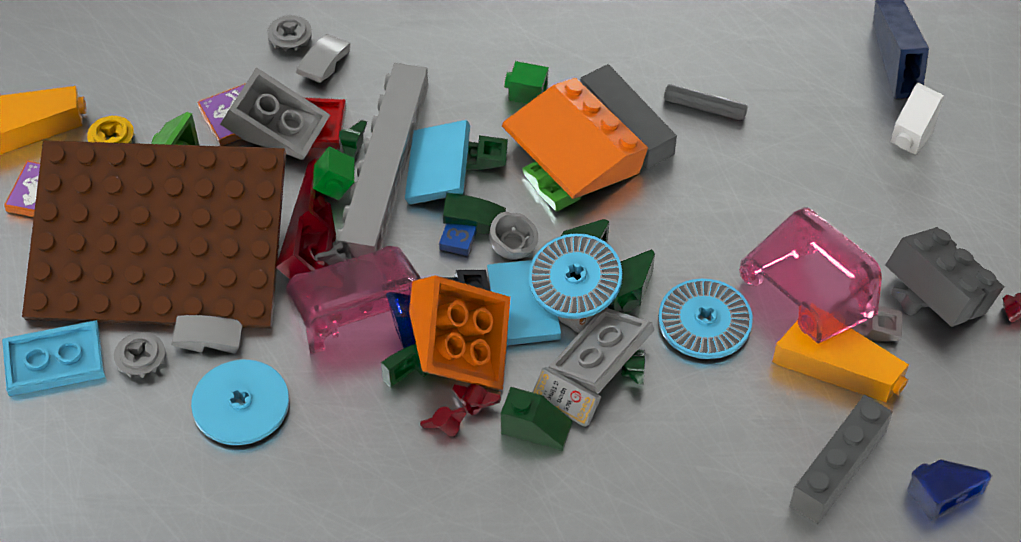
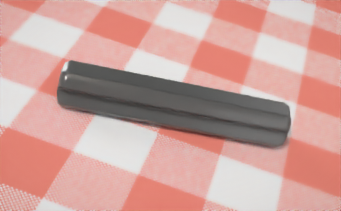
M672 84L667 85L664 92V99L666 101L741 121L744 120L747 114L748 106L733 100Z

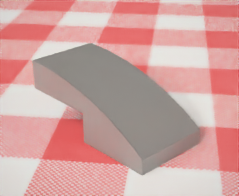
M328 34L324 35L304 56L296 69V74L321 83L335 72L336 62L349 53L350 42Z
M838 303L834 308V318L871 341H899L902 338L901 311L872 304L869 310Z
M177 316L171 345L201 353L204 347H210L236 354L239 348L242 324L238 320L215 316Z

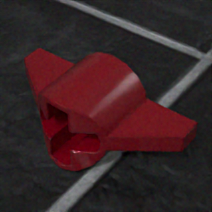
M1017 293L1014 296L1005 295L1002 298V305L1008 320L1012 323L1021 318V293Z
M454 384L452 388L454 394L470 415H476L482 408L498 404L502 399L501 395L487 392L483 387L476 384H470L468 387Z
M442 406L435 411L432 418L420 421V426L427 429H440L449 436H455L459 431L460 423L465 417L467 410L464 407L451 410L447 406Z

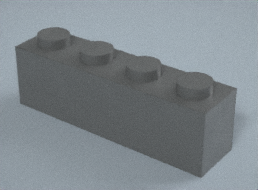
M609 64L580 78V82L648 147L642 164L646 169L675 155L677 135Z
M863 395L795 485L790 507L819 524L886 433L893 411L870 397Z

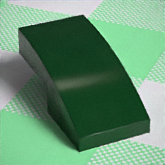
M479 135L478 143L469 141L466 170L505 166L508 139Z
M446 193L443 224L476 226L477 233L489 234L493 220L500 213L506 212V208L481 198Z
M416 344L392 354L381 362L382 378L390 387L414 370L423 377L428 374L422 372Z

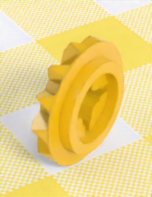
M121 116L100 118L90 126L87 132L88 142L132 143V137L135 136L131 122ZM113 133H116L117 137H111L109 140L106 138V135L112 136Z

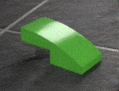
M536 161L522 168L524 175L531 185L556 212L581 199V197L572 199Z

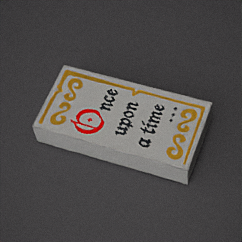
M548 367L542 368L532 391L533 393L543 395L566 416L584 427L590 424L601 399L600 395Z

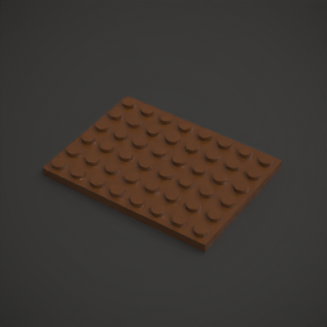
M43 140L22 318L25 320L90 322L97 320L98 323L175 325L177 316L204 315L238 320L242 324V328L272 329L286 162L285 148Z

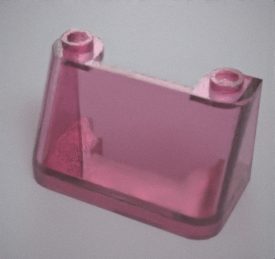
M808 207L794 211L741 260L739 273L742 280L751 286L762 284L764 277L799 306L798 325L803 333L808 334L817 343L823 342L878 315L882 273L878 263L873 257Z
M386 246L372 253L311 272L297 274L288 282L286 290L310 355L325 350L324 341L328 336L332 335V338L339 337L338 327L394 309L398 317L404 316V312L409 313L412 281L422 278L401 248Z

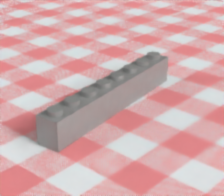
M394 63L391 74H386L384 82L385 94H380L378 100L379 113L378 116H373L372 136L371 138H366L364 146L365 158L364 160L360 159L358 163V181L352 184L350 190L351 203L344 208L343 229L339 228L336 234L335 244L337 245L342 241L347 242L357 262L377 265L412 145L413 130L417 128L429 87L427 67Z

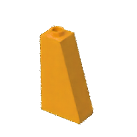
M76 86L0 95V155L81 127L82 114L87 113L85 98L79 97Z
M813 304L809 306L775 346L772 360L775 364L885 403L894 393L899 395L908 383L905 375L909 364Z

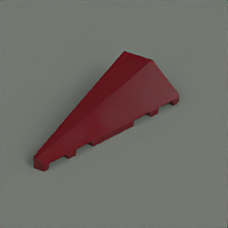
M316 157L307 165L276 268L297 286L340 288L344 285V278L338 275V270L332 269L325 261L315 260L314 257L318 253L331 250L333 242L336 240L331 203L325 202L323 193L313 189L314 164L318 160Z

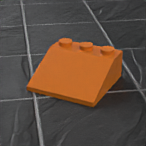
M436 275L412 281L409 314L422 372L496 390H503L511 297Z

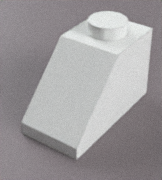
M917 83L895 123L891 143L917 155L933 134L944 95Z

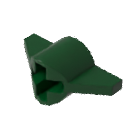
M360 120L349 129L345 128L339 132L344 153L354 159L363 143V134L367 125V121Z
M638 349L622 366L621 375L631 377L637 384H644V350Z

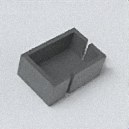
M938 227L902 237L885 266L951 327L966 322L968 319H974L986 314L1005 287L997 280L993 272L984 269L975 261L969 251L962 248L957 249V244L951 239L949 233Z

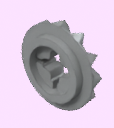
M287 15L274 20L270 24L267 34L269 42L273 43L274 48L282 47L284 51L293 48L297 51L298 46H306L307 40L312 39V28L306 19L300 16ZM285 33H295V36L288 35L287 37H285Z
M138 332L126 336L118 343L114 351V361L119 371L125 372L130 378L133 375H140L144 378L146 373L150 371L156 373L157 367L160 364H164L166 351L163 342L156 335ZM145 350L146 358L141 357L136 362L134 355H140Z

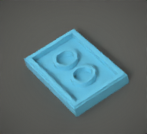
M467 120L413 130L405 200L409 205L446 198V193H464L470 124Z
M532 260L487 265L490 291L511 297L507 345L561 340L558 316L542 308L531 292L529 269Z
M97 320L2 339L6 390L9 396L105 377L100 330Z

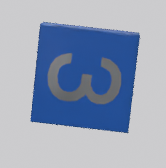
M446 224L439 242V250L468 256L477 233V227Z

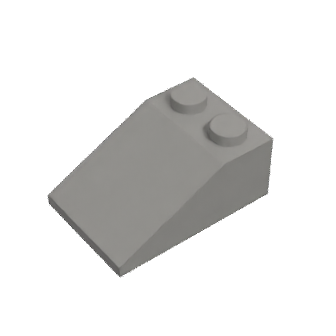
M256 67L220 125L245 141L266 148H285L287 155L303 160L330 114Z

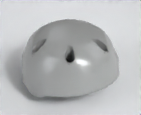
M502 212L495 217L491 224L489 240L492 248L500 256L516 260L528 256L535 250L538 243V232L535 225L525 215Z

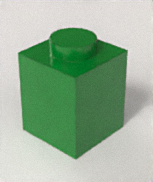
M515 61L512 72L508 71L505 77L504 87L508 89L509 101L528 104L546 91L548 88L549 67Z
M329 146L314 164L313 189L340 200L354 183V158Z

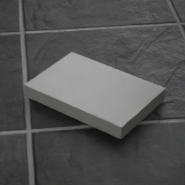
M605 308L597 313L548 368L598 394L654 332L653 324L650 321Z

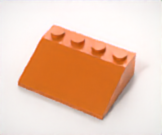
M576 77L552 85L502 123V127L572 199L639 174L648 147Z

